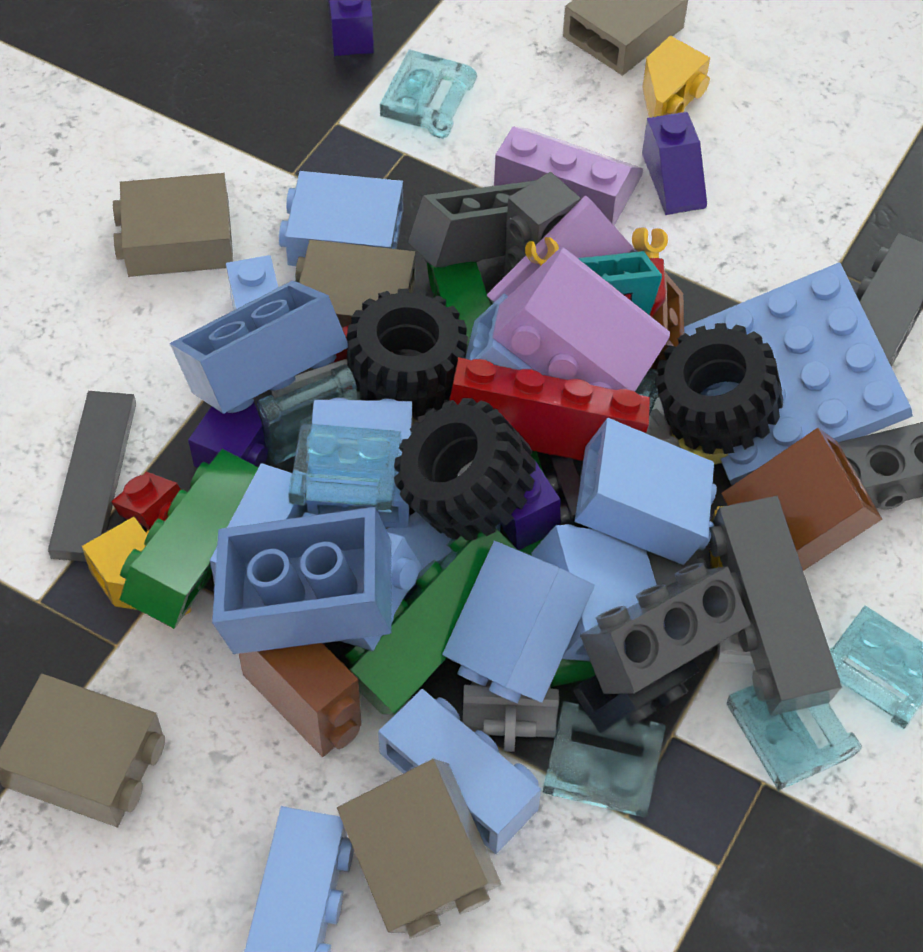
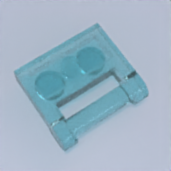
M409 49L380 102V116L422 127L437 138H446L454 126L453 117L466 91L471 90L477 80V72L469 65ZM442 80L452 82L439 110L428 108Z
M346 364L331 369V375L275 399L270 395L257 401L258 410L263 421L268 454L275 465L310 450L314 399L330 400L333 398L357 400L356 382Z
M301 423L294 469L289 483V504L306 505L307 501L367 505L376 506L378 512L392 513L396 489L394 477L398 474L394 469L395 458L400 456L401 450L398 448L402 442L401 431ZM315 477L375 482L378 483V486L311 481L310 478Z
M864 606L837 643L830 649L840 682L892 716L890 722L905 730L923 705V642L869 607ZM847 658L851 659L907 697L903 700L845 662Z
M753 685L730 694L726 704L778 791L855 756L862 749V745L853 732L847 733L829 703L808 707V710L830 743L819 749L796 711L770 716L766 701L758 699Z
M564 701L544 781L543 793L646 818L666 725L650 721L649 726L636 724L629 727L627 722L623 720L599 734L587 713L578 710L579 704ZM573 731L645 747L643 757L571 741Z

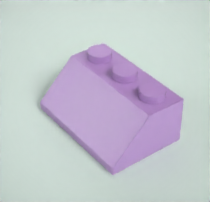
M513 126L495 154L494 186L534 181L551 171L581 199L586 195L615 226L643 174V168L528 128Z
M586 195L545 236L555 240L559 249L563 246L576 258L635 252L633 246ZM544 238L536 245V253L541 259L548 252ZM525 256L487 294L490 301L494 303L504 293L509 296L540 265L532 263Z
M562 246L499 305L492 338L542 375L565 380L580 379L594 386L614 390L628 389L635 392L668 341L670 331Z

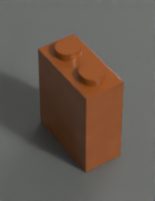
M816 428L721 493L728 506L778 496L803 571L883 520L838 442L820 428Z
M323 643L239 654L243 676L322 758L335 747L337 749L344 748L357 736L362 725L358 678Z

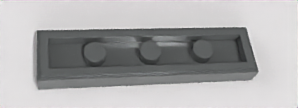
M88 391L48 547L51 559L87 562L82 546L107 532L113 506L111 501L115 497L136 407L134 394Z

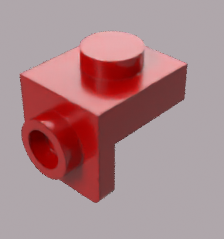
M146 471L143 475L131 479L124 486L123 492L113 499L111 503L121 517L128 520L135 517L140 525L150 530L158 518L166 521L169 517L168 510L181 489L176 482Z

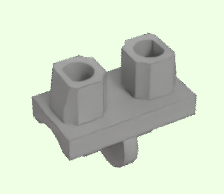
M490 679L486 687L473 681L471 685H464L463 723L473 732L480 730L487 735L504 736V751L514 752L515 736L556 737L559 689H551L549 686L542 703L524 695H521L518 703H514L489 691L488 689L492 683Z

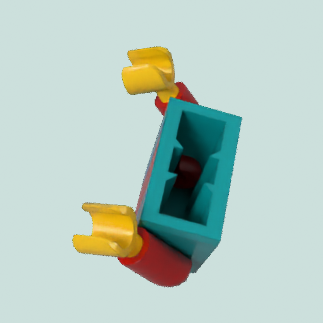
M646 227L635 229L632 234V244L638 252L578 258L651 317L654 316L666 300L664 259L659 258V252L667 246L668 235L661 228L652 229L651 244L648 242L649 233ZM544 237L548 252L542 259L537 255L536 246L533 241H529L526 244L525 254L532 263L541 266L559 249L557 242L550 237Z

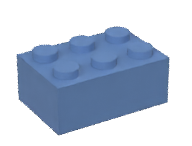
M293 280L169 343L191 392L223 414L226 412L235 413L246 409L254 402V397L267 390L275 391L289 386L295 381V375L309 368H321L332 363L336 359L337 353L348 348L347 339L329 295Z
M376 507L218 529L212 623L233 654L391 634V539Z

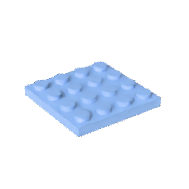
M840 262L684 327V334L686 333L691 336L696 333L695 328L704 325L706 330L714 329L715 323H726L727 329H732L735 325L744 326L747 335L753 331L761 335L763 344L768 343L770 345L774 358H776L783 395V408L779 409L780 418L776 425L768 424L770 433L764 439L755 437L753 439V446L745 450L742 445L733 447L734 453L721 458L731 486L816 428H820L837 442H842L868 435L913 417L911 406ZM716 383L707 387L700 394L706 396L722 395L736 388L739 383Z

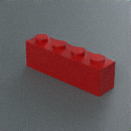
M458 357L449 401L454 400L459 404L463 398H472L476 403L481 400L489 403L514 427L533 451L583 461L586 445L607 418L647 433L650 397L639 395L628 389L614 390L594 386L580 379L565 380L546 376L532 369L517 370L494 365L483 359L469 360Z

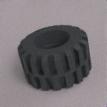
M408 288L398 289L396 294H390L388 291L378 294V300L375 301L369 298L363 302L362 310H356L352 315L351 324L348 325L347 376L350 377V386L353 391L360 392V400L379 401L382 399H394L397 401H412V412L415 413L416 417L425 416L426 409L434 408L436 411L442 409L444 400H450L458 357L465 359L467 352V327L464 320H459L460 313L454 306L446 307V300L438 295L431 298L428 297L427 291L419 289L417 293H408ZM400 349H409L418 351L422 354L416 356H401L392 353V351Z
M715 323L714 329L706 330L705 325L695 328V334L689 336L685 333L677 338L679 345L676 347L669 345L664 352L666 360L659 361L656 369L659 376L655 378L656 388L667 423L671 427L673 435L678 440L683 438L685 445L693 450L699 445L702 446L703 453L714 454L716 449H723L724 454L734 453L733 447L740 445L745 450L754 445L753 439L755 437L764 439L770 433L768 424H777L780 418L779 409L783 408L782 387L773 350L768 343L763 344L762 336L755 331L747 335L744 326L735 325L732 329H727L726 323ZM716 383H739L736 388L722 395L706 396L700 394L707 387Z
M463 398L459 404L451 400L443 403L442 409L436 411L433 408L425 413L426 419L420 424L417 421L409 429L412 434L408 439H403L398 448L402 451V455L395 458L394 469L398 474L394 477L395 486L401 491L399 495L440 534L444 533L451 539L458 540L461 535L466 541L476 540L479 532L488 536L496 532V526L501 522L506 526L514 519L511 516L516 508L522 510L527 502L524 494L526 491H532L535 482L530 474L536 471V462L530 456L533 451L529 444L497 409H494L489 403L482 400L476 403L472 398ZM473 461L465 472L460 476L457 475L465 465Z

